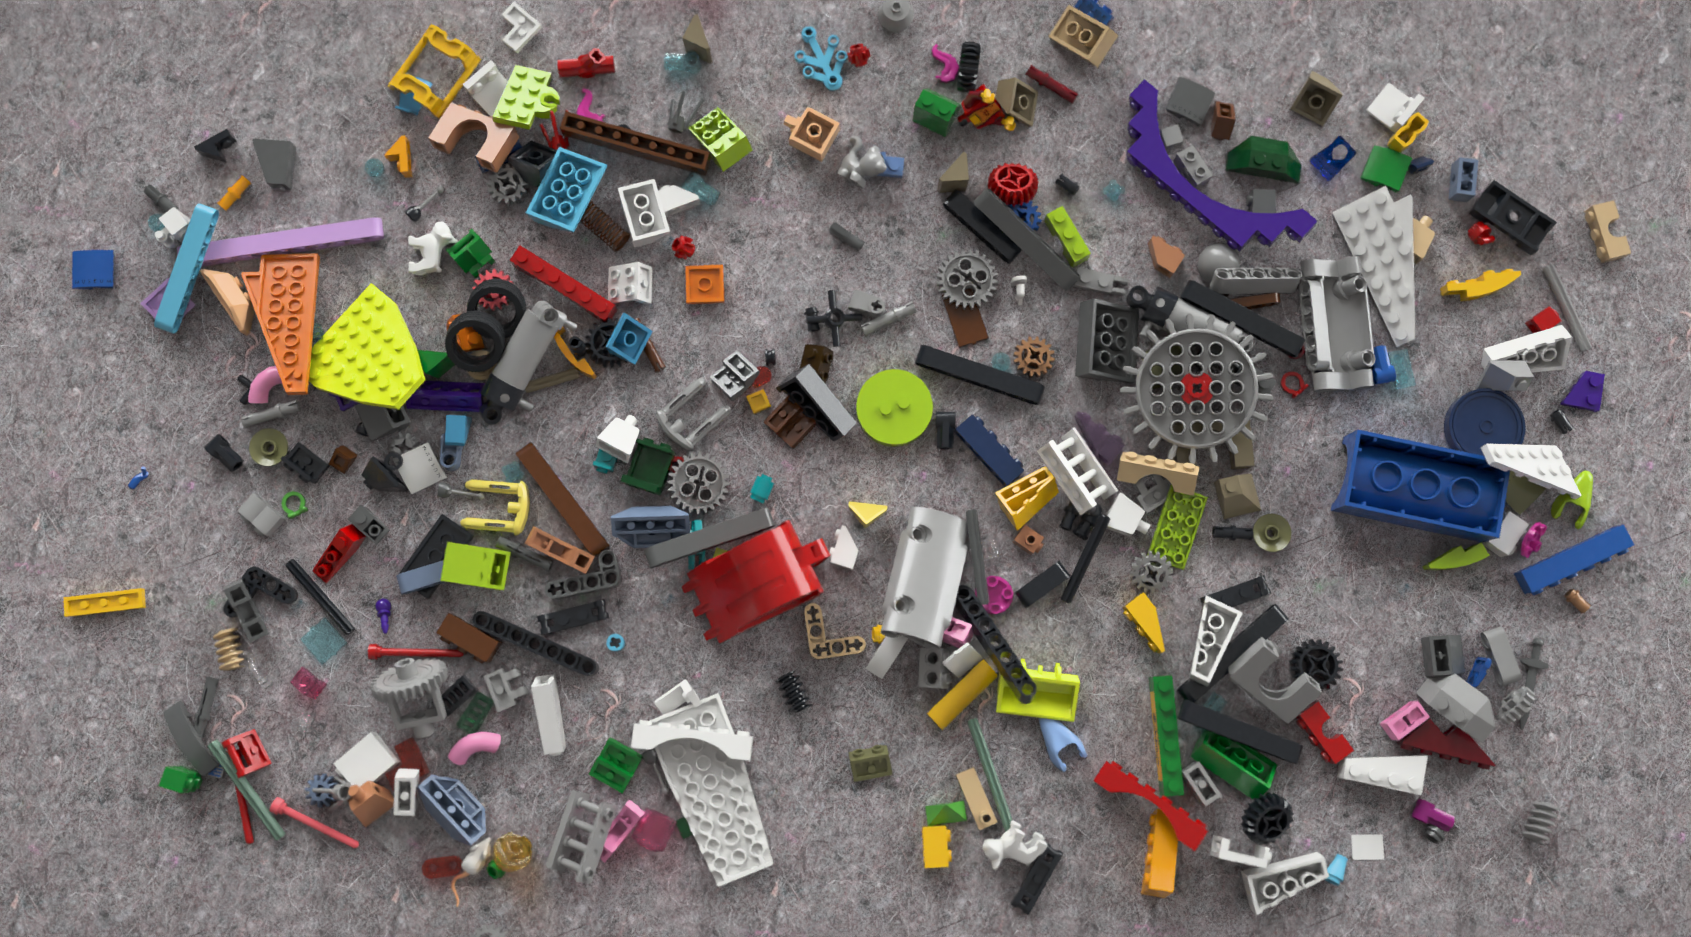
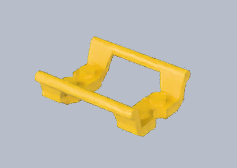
M431 24L392 78L388 87L393 91L397 89L405 95L407 93H414L413 99L426 107L436 118L440 119L463 87V83L467 81L477 67L481 58L469 46L457 38L448 40V34L444 30ZM428 42L449 58L460 59L465 69L444 100L433 94L428 85L412 75L406 74Z

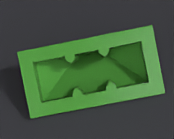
M964 801L925 806L928 826L967 821Z

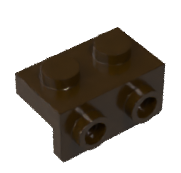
M805 344L800 368L810 364L823 382L826 383L829 378V369L833 361L834 352L826 346Z

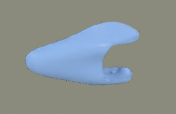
M1039 718L1049 758L1059 770L1067 771V766L1065 763H1062L1058 753L1068 744L1074 743L1077 750H1079V755L1084 758L1087 757L1081 740L1062 722Z

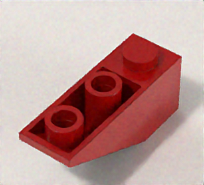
M353 524L339 529L312 571L325 583H328L359 549L367 536Z

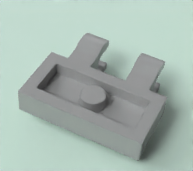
M1148 475L1156 484L1148 490L1141 479L1136 484L1132 483L1135 490L1140 494L1135 499L1145 511V514L1160 506L1166 500L1169 487L1172 484L1168 479L1163 480L1161 475Z
M501 668L484 676L498 712L518 705L516 699L529 694L526 686L512 691L509 684L510 680L522 676L519 668L506 673Z

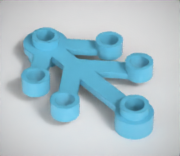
M810 26L805 27L801 33L802 40L810 44L817 58L808 56L804 51L798 50L795 53V60L798 63H806L821 68L825 74L814 72L811 66H806L803 69V76L806 79L812 78L824 82L825 87L829 90H838L842 85L840 72L843 64L847 61V53L845 51L837 52V62L832 72L829 64L835 48L839 45L838 36H829L828 47L824 56L816 40V30ZM811 31L812 34L806 35V32ZM835 39L837 42L831 43L830 41ZM801 54L804 57L802 59L797 58V56ZM839 55H844L845 58H844V59H839L838 56H839ZM807 70L812 72L810 75L805 74ZM834 78L837 81L835 83H831L830 79Z

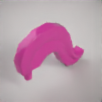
M935 44L932 48V56L945 65L941 75H936L935 78L941 79L940 82L946 84L953 82L958 74V63L953 56L938 51V44Z
M582 89L585 97L578 106L577 115L603 122L604 114L598 116L596 113L589 111L593 100L592 93L588 89Z

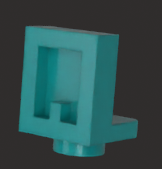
M599 449L596 461H593L592 465L600 473L607 474L608 471L613 473L618 458Z

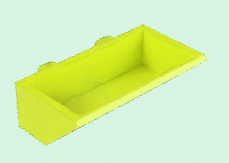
M1021 658V664L1037 687L1033 701L1029 704H1023L1016 698L999 672L996 713L1074 722L1080 686L1078 675L1061 673L1060 663H1055L1054 672L1042 671V665H1038V670L1026 669L1025 659ZM1016 673L1011 674L1014 678H1020ZM1022 690V692L1026 695L1031 694L1029 690Z

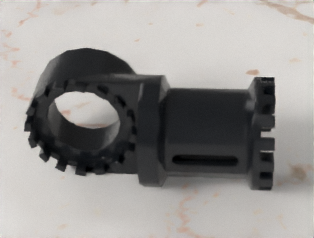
M1098 503L1095 505L1096 510L1093 513L1089 514L1088 510L1082 515L1080 524L1072 531L1073 534L1082 540H1088L1090 531L1095 526L1100 514H1102L1101 512H1103L1102 507Z

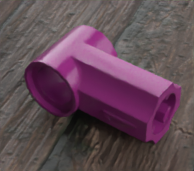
M1418 798L1411 815L1412 818L1420 822L1437 826L1446 832H1449L1455 822V816L1436 808L1434 804Z

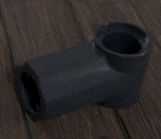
M936 411L937 449H953L956 423L955 412Z
M217 434L204 446V449L215 459H218L229 471L234 472L243 465L244 460L230 447L231 444L223 436Z

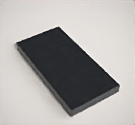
M441 514L400 573L443 561L447 542L468 545L474 535L444 514ZM439 585L417 592L430 599Z

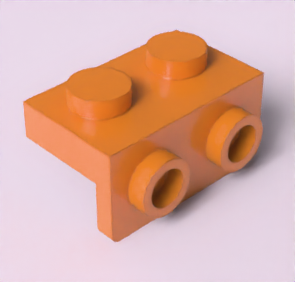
M460 314L450 317L446 324L447 331L453 320ZM466 327L458 332L457 343L465 352L482 350L484 348L481 335L473 327Z

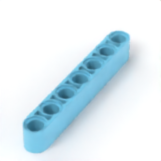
M203 204L196 205L154 321L156 328L173 334L178 331L218 221L219 211Z

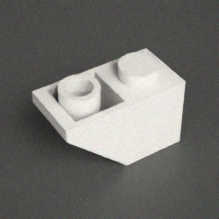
M842 525L841 530L837 529L834 540L837 541L835 548L831 547L829 552L831 555L829 557L831 559L830 564L853 570L858 549L846 526Z

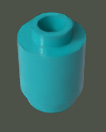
M764 474L761 477L757 476L750 491V498L764 504L765 500H768L775 484L771 482L773 478Z

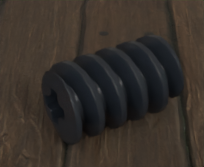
M794 670L779 677L775 682L776 684L782 683L778 688L779 691H786L782 698H789L785 702V705H792L788 712L797 713L813 705L806 704L810 698L802 696L806 689H799L803 682H796L800 676L793 675L796 671Z

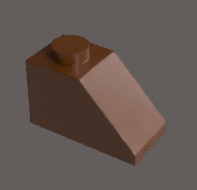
M1215 102L1210 128L1211 137L1217 140H1230L1236 121L1234 104Z

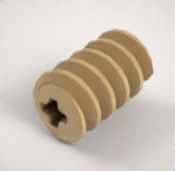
M238 628L222 630L213 636L214 640H220L214 644L215 647L221 648L216 651V655L222 656L218 658V662L224 663L219 666V670L230 671L245 667L239 665L240 662L244 661V658H238V655L243 653V651L236 650L241 643L234 641L240 637L239 635H233V632L237 631Z

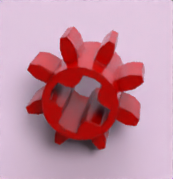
M859 43L850 47L847 57L851 64L861 67L868 63V58L871 57L869 48Z
M682 235L680 238H676L672 243V250L675 251L674 256L685 260L687 257H691L695 252V245L692 244L693 239Z

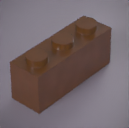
M452 613L447 614L436 632L441 636L440 640L449 645L451 642L456 644L457 650L464 654H467V652L473 654V659L481 664L484 661L490 663L502 644L499 640Z

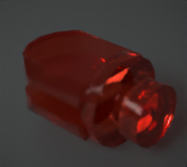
M766 366L757 367L760 373L751 384L754 389L771 380V371Z

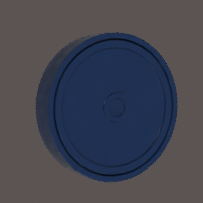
M1481 388L1460 396L1451 404L1444 419L1445 438L1449 447L1453 450L1484 456L1481 447L1486 444L1522 445L1525 437L1526 424L1520 407L1510 396L1499 390Z

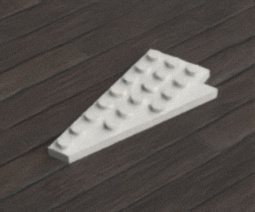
M1384 186L1332 213L1352 255L1360 257L1362 276L1367 282V286L1396 347H1399L1415 339L1413 197L1410 194L1394 202L1387 187Z

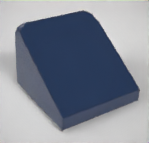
M1424 156L1412 159L1408 168L1410 174L1427 170L1433 165L1434 160Z

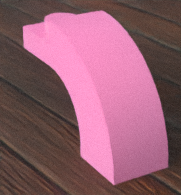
M631 800L625 804L611 824L600 856L604 863L627 838L645 813Z

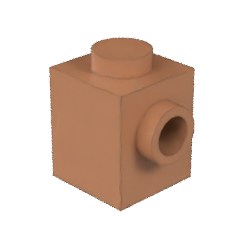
M1024 525L1012 542L1032 555L1034 552L1038 553L1044 545L1042 543L1044 537L1027 525Z

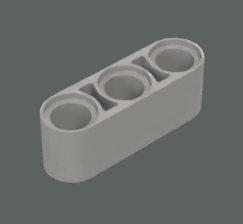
M1497 627L1481 632L1480 638L1487 657L1492 661L1491 668L1497 683L1500 686L1520 681L1521 672L1504 629Z

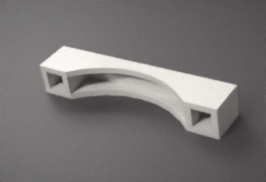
M639 720V724L634 723L631 748L652 750L660 744L673 739L695 738L715 745L731 759L751 760L753 736H749V732L746 731L729 734L730 730L718 729V732H710L709 727L698 726V730L690 729L691 725L679 724L678 728H673L671 723L659 722V726L651 725V721Z

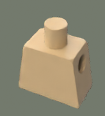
M1423 216L1420 221L1413 218L1414 263L1416 264L1425 257L1435 236V232L1429 228L1433 220L1428 216Z

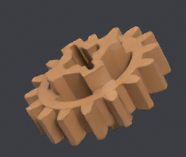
M1036 336L1035 340L1028 337L1027 342L1021 340L1022 346H1016V350L1019 352L1013 353V356L1017 357L1013 363L1019 364L1017 371L1020 369L1024 370L1023 376L1029 373V378H1032L1033 374H1036L1037 378H1039L1040 372L1045 375L1047 374V369L1052 368L1050 363L1054 362L1055 358L1051 356L1055 352L1049 351L1051 344H1044L1046 339L1040 342L1038 336ZM1024 350V353H1025L1026 357H1025V359L1022 361V356H1021V355H1022V351ZM1044 354H1046V363H1045V364H1044V361L1042 360V357H1043ZM1031 355H1033V356L1037 355V356H1038L1037 359H1035V358H1034V359H1031V358H1030Z

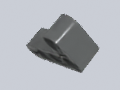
M605 550L599 555V572L548 582L544 592L549 598L559 600L616 588L622 582L618 557L612 551ZM607 555H612L613 562L606 565L604 558ZM610 574H616L617 580L613 584H609L607 581ZM596 578L598 581L597 585L590 588L588 585L589 580ZM576 581L578 589L571 592L569 586L572 582ZM553 586L559 589L564 588L565 590L556 591V595L551 593V590L554 589Z

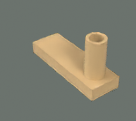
M974 767L956 774L978 829L982 830L998 823Z

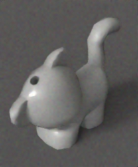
M851 136L849 139L850 143H855L856 145L844 157L837 174L844 177L846 182L852 184L854 181L858 187L864 188L866 179L863 177L865 175L875 177L883 173L887 166L877 146L869 148L868 152L859 161L856 155L862 148V139L857 136Z

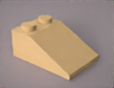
M1068 5L1048 37L1098 68L1119 35L1108 26Z

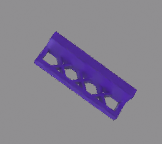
M424 381L420 386L422 388L416 390L406 401L407 409L479 412L481 405L484 403L483 395L480 391L485 383ZM473 389H474V390H479V392H470V391L473 390Z

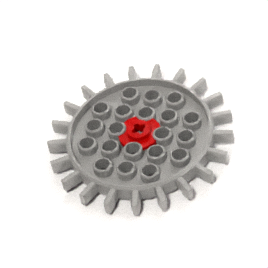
M1192 313L1187 314L1186 317L1187 330L1179 332L1175 331L1173 322L1167 319L1165 320V326L1169 336L1160 341L1154 332L1148 330L1146 335L1155 346L1148 353H1145L1139 347L1134 346L1131 351L1141 357L1143 362L1139 369L1131 366L1123 367V372L1135 375L1137 379L1136 387L1120 388V393L1136 394L1137 405L1128 407L1123 412L1124 415H1131L1134 412L1140 411L1144 422L1136 426L1133 432L1138 434L1146 427H1149L1156 434V437L1148 446L1150 450L1155 448L1159 441L1163 439L1172 444L1168 452V459L1172 460L1176 456L1177 448L1183 447L1190 450L1189 463L1195 464L1197 459L1196 450L1208 448L1209 458L1213 463L1217 462L1218 459L1215 446L1223 442L1227 444L1230 452L1233 454L1238 453L1237 446L1232 441V437L1238 432H1241L1251 441L1256 438L1253 432L1245 427L1251 417L1259 422H1267L1268 418L1264 414L1254 411L1257 400L1273 401L1274 396L1258 393V382L1272 379L1273 374L1257 375L1253 365L1256 362L1262 361L1267 355L1264 352L1257 354L1253 358L1248 356L1244 347L1251 343L1254 338L1252 335L1245 337L1240 344L1229 338L1236 325L1233 321L1227 326L1225 333L1221 334L1213 331L1215 315L1212 314L1207 319L1206 329H1194ZM1198 345L1201 348V354L1193 355L1190 351L1191 346ZM1218 345L1221 348L1220 354H1212L1210 347ZM1179 346L1182 350L1181 354L1174 356L1171 353V347ZM1234 363L1239 364L1241 367V371L1238 374H1234L1230 370L1231 365ZM1194 364L1199 365L1202 369L1198 375L1191 372V366ZM1155 365L1162 368V374L1159 376L1154 375L1151 371ZM1173 365H1179L1182 368L1180 375H1174L1171 372ZM1211 365H1220L1221 372L1213 374L1210 369ZM1213 383L1221 385L1222 390L1220 393L1215 394L1211 391ZM1232 383H1239L1241 385L1240 393L1232 392ZM1156 384L1162 386V394L1155 395L1152 392V386ZM1172 385H1181L1182 393L1174 394L1171 390ZM1192 385H1200L1201 388L1199 390L1201 393H1193L1192 390L1194 388ZM1218 402L1221 404L1222 410L1220 413L1212 411L1211 406L1213 403ZM1233 402L1241 404L1242 409L1239 413L1232 411L1231 405ZM1179 403L1182 405L1183 410L1180 414H1175L1172 411L1173 404ZM1154 404L1162 405L1163 412L1161 414H1155L1152 411ZM1192 404H1201V413H1194L1191 408ZM1179 422L1182 424L1183 431L1181 433H1175L1172 430L1174 423ZM1194 422L1202 424L1203 429L1200 433L1192 430ZM1213 422H1220L1222 424L1221 432L1217 433L1212 430Z

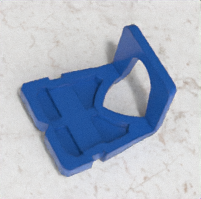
M1477 657L1466 682L1476 688L1486 676V671L1490 668L1492 661L1489 658Z

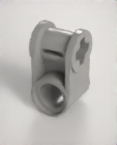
M854 290L848 309L855 313H862L877 318L885 314V302L879 297L860 290ZM879 305L880 308H878L877 311H875L874 308H876V306Z

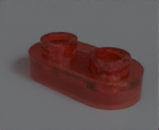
M457 855L430 858L423 863L422 873L429 879L454 876L462 871L461 865L463 861ZM452 861L456 863L455 869L450 866ZM432 864L437 867L435 872L431 870Z

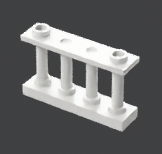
M1074 427L1061 437L1063 442L1056 445L1054 440H1051L1037 452L1079 514L1082 515L1097 505L1094 499L1101 495L1103 500H1106L1116 493L1118 489ZM1066 448H1069L1074 456L1069 461L1061 452ZM1077 464H1079L1085 472V474L1081 475L1080 477H1078V475L1072 468ZM1088 480L1096 488L1091 493L1088 492L1083 484Z

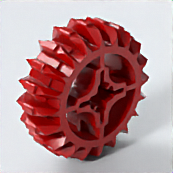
M1004 162L1003 166L998 165L997 168L992 170L988 177L987 187L1006 205L1012 204L1014 207L1016 204L1022 206L1023 203L1028 204L1030 200H1033L1038 191L1039 182L1036 173H1033L1032 168L1028 169L1027 165L1021 166L1020 162L1018 164H1013V162L1007 164Z

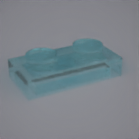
M1402 349L1388 352L1390 365H1393L1396 371V380L1393 382L1395 390L1414 387L1416 382L1408 350Z

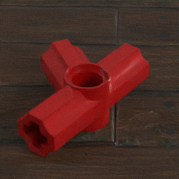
M593 48L588 54L580 55L577 59L557 60L560 78L572 76L592 78L595 74L615 73L613 55L604 56V53L598 48Z

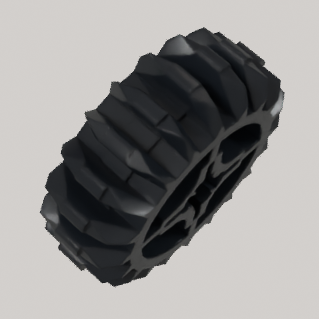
M969 41L962 44L956 85L958 91L968 93L975 90L981 50L979 43Z
M608 317L607 323L600 319L601 325L598 326L597 323H594L593 325L596 329L589 328L588 330L592 335L585 336L589 341L585 343V346L589 348L586 350L587 354H592L590 359L592 361L596 360V365L598 366L602 363L603 368H606L608 363H610L611 369H614V363L621 367L620 361L622 360L628 363V361L617 356L606 357L602 355L609 352L606 348L608 341L605 337L609 340L612 335L607 334L605 331L614 330L619 322L618 318H615L613 323L610 317ZM601 336L603 342L599 345L600 348L596 350V341Z
M1313 639L1309 640L1308 643L1306 641L1302 642V647H1295L1298 653H1291L1295 660H1289V663L1294 664V667L1289 668L1290 671H1295L1292 678H1299L1304 672L1309 676L1316 673L1324 677L1323 680L1317 682L1320 685L1321 691L1323 692L1324 688L1329 690L1330 684L1336 685L1335 679L1341 678L1337 671H1343V668L1338 667V664L1343 663L1342 660H1337L1340 653H1333L1336 647L1331 646L1328 648L1329 642L1322 644L1321 639H1318L1316 643ZM1315 649L1323 654L1316 658L1313 655H1309L1308 652ZM1303 660H1304L1305 663H1306V669H1305V671H1303V668H1302V661H1303ZM1328 660L1330 664L1329 671L1326 668V662ZM1314 662H1318V664H1317L1318 669H1314V667H1315Z
M1267 792L1265 795L1260 794L1258 799L1253 798L1254 801L1251 804L1248 803V809H1244L1245 815L1241 816L1243 821L1241 825L1244 833L1251 841L1260 845H1268L1270 842L1275 844L1276 839L1281 840V836L1287 834L1286 830L1291 828L1289 823L1294 821L1292 819L1294 813L1287 800L1278 794Z

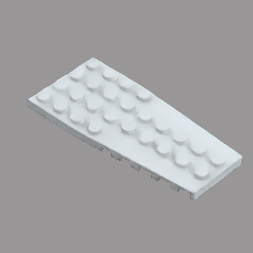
M719 693L702 699V704L696 708L693 704L650 720L651 725L659 726V722L671 723L673 728H678L679 724L691 725L690 729L698 730V726L709 727L710 732H718V729L730 730L729 734H734ZM695 738L673 739L657 746L655 750L665 777L682 809L681 811L691 828V832L699 845L717 886H722L773 865V859L744 760L731 759L715 745Z

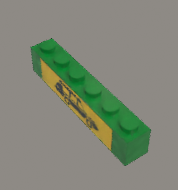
M1172 675L1148 677L1160 796L1184 795Z

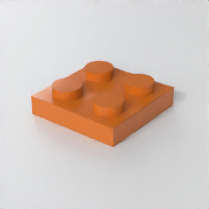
M723 265L685 266L687 304L725 303Z

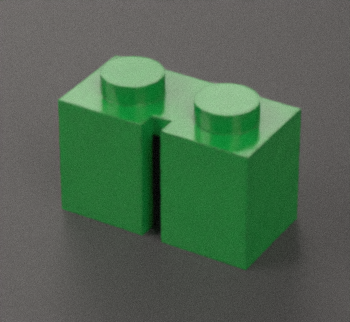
M181 765L166 766L158 786L178 793L196 792L202 784V775L196 770Z

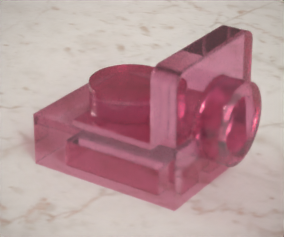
M303 666L290 681L303 695L312 699H316L327 685V683L318 679Z

